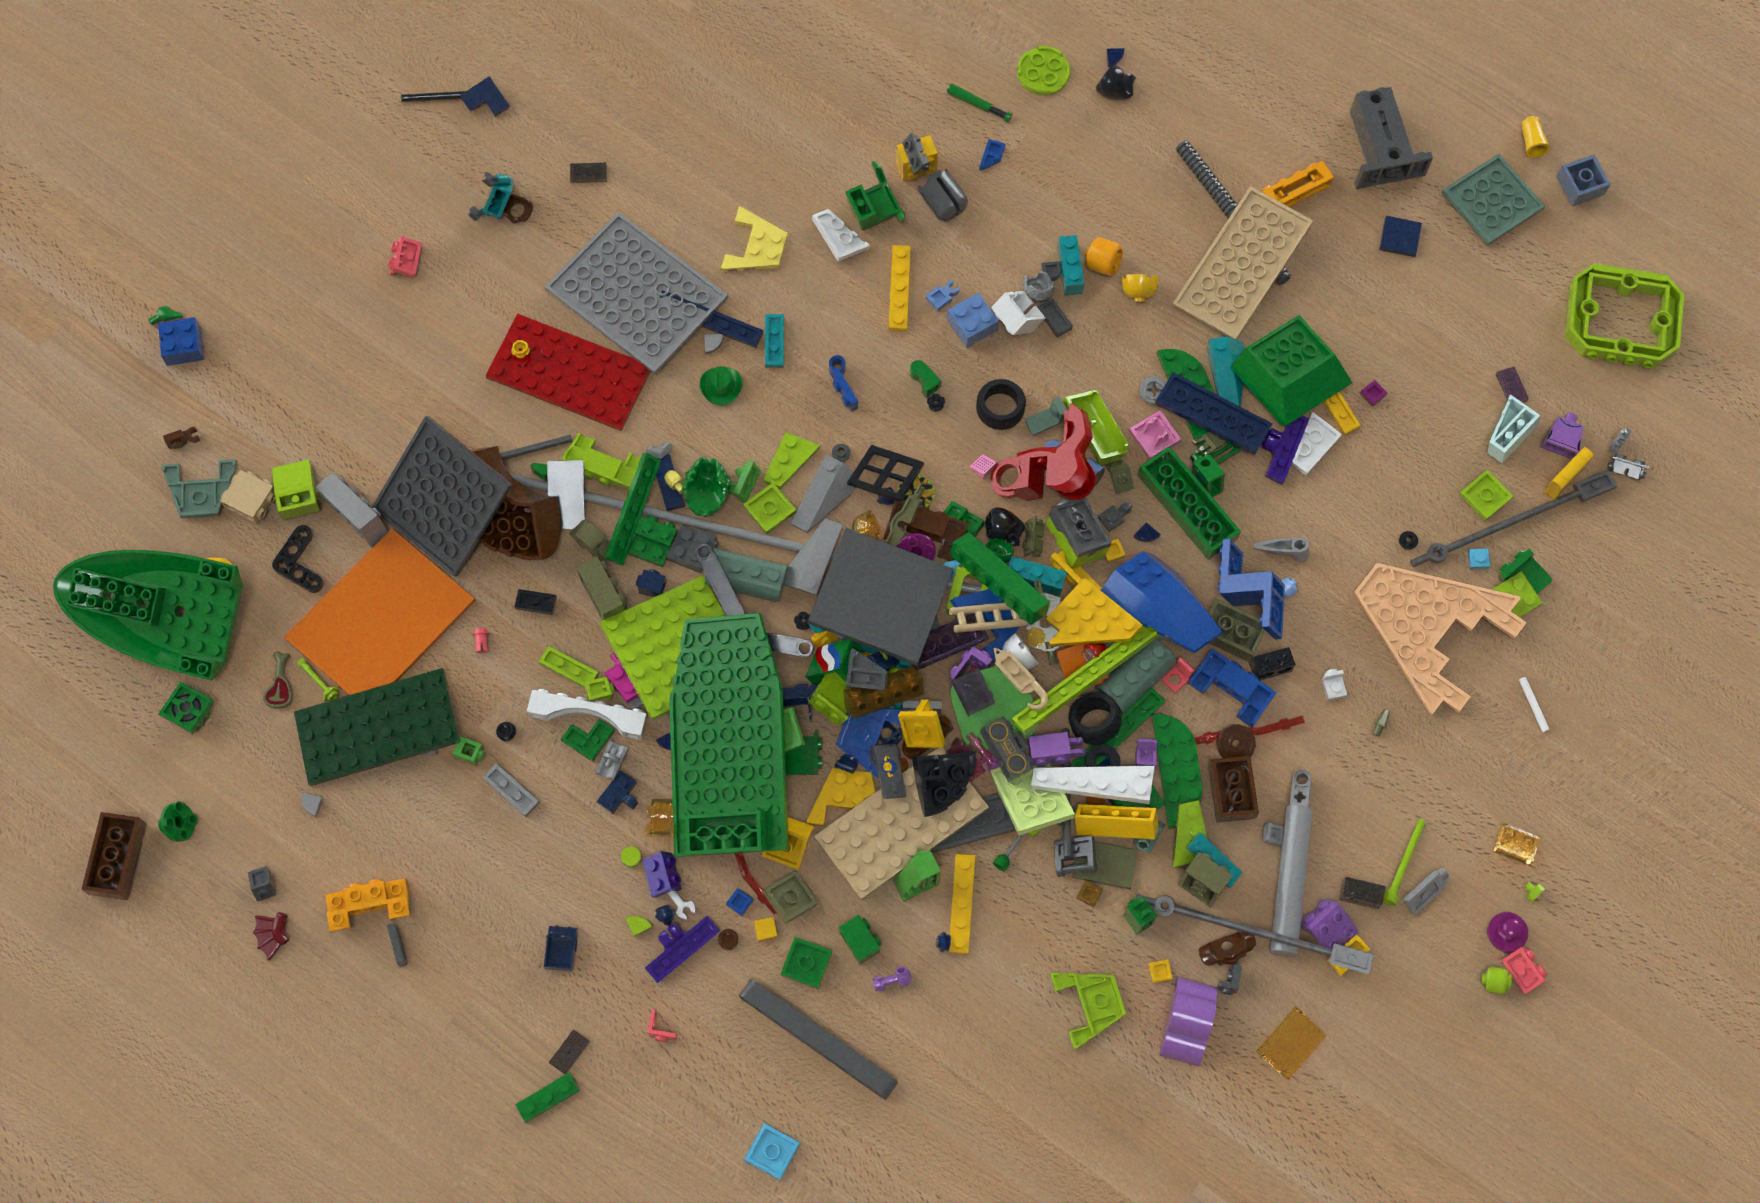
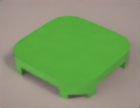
M996 666L958 678L950 691V700L962 740L970 749L978 752L990 750L980 733L984 726L1004 717L1006 721L1008 720L1012 724V732L1015 734L1020 730L1012 723V718L1028 707V703H1033L1031 693L1027 695L1019 693ZM1037 726L1025 735L1022 733L1024 739L1031 736Z

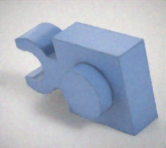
M952 280L947 282L944 289L939 285L926 295V300L936 311H939L951 302L952 298L950 296H956L959 293V287L954 290L950 289L953 286Z

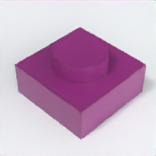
M1374 380L1360 394L1374 406L1386 397L1387 392Z

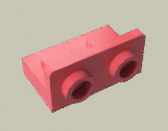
M403 236L397 242L394 241L391 252H394L393 258L391 257L388 263V268H390L389 275L393 276L396 272L413 278L416 274L422 243Z
M1523 946L1501 961L1510 974H1512V977L1523 993L1526 994L1547 981L1545 977L1547 973L1541 965L1537 966L1533 960L1536 958L1533 952Z

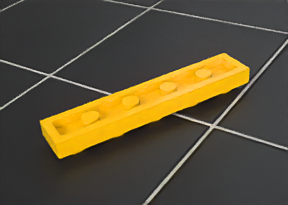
M892 245L889 331L907 332L911 246Z
M955 854L948 953L968 955L975 855Z

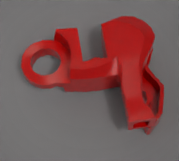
M1070 403L1069 410L1063 411L1064 436L1063 442L1060 445L1019 452L1016 458L1003 459L996 464L990 477L994 492L1003 498L1009 499L1019 497L1026 501L1042 499L1046 471V486L1060 497L1070 500H1081L1088 496L1095 487L1097 480L1094 469L1085 457V452L1093 439L1088 414L1083 409H1079L1076 405ZM1016 468L1018 477L1015 483L1009 487H1002L1000 481L1002 474L1007 469Z

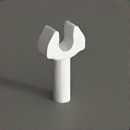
M676 891L667 893L678 906L676 911L678 918L687 921V917L683 913V910L686 908L690 909L694 915L696 914L695 905L692 901L684 902Z

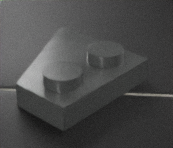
M851 649L846 686L886 691L888 671L857 650Z

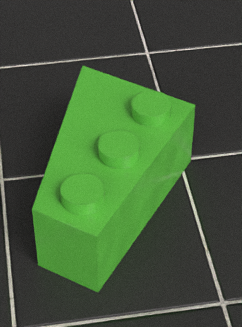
M921 850L915 853L914 858L908 862L893 880L903 902L939 885L941 870L931 850L926 852Z

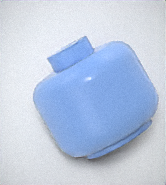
M1285 577L1281 580L1285 584L1284 597L1289 598L1298 591L1297 583L1294 579L1290 580L1288 577Z

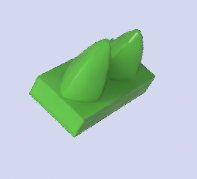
M747 460L746 465L735 469L739 480L730 482L729 493L736 496L740 502L745 503L748 501L761 472L754 461Z

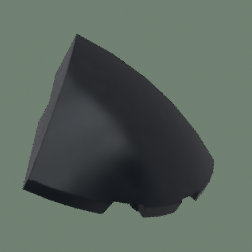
M976 751L912 757L915 782L924 817L933 816L947 810L951 804L958 801L964 795L970 777L974 775Z

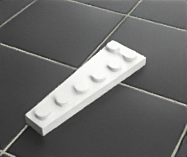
M1155 766L1034 768L1031 789L1149 804Z

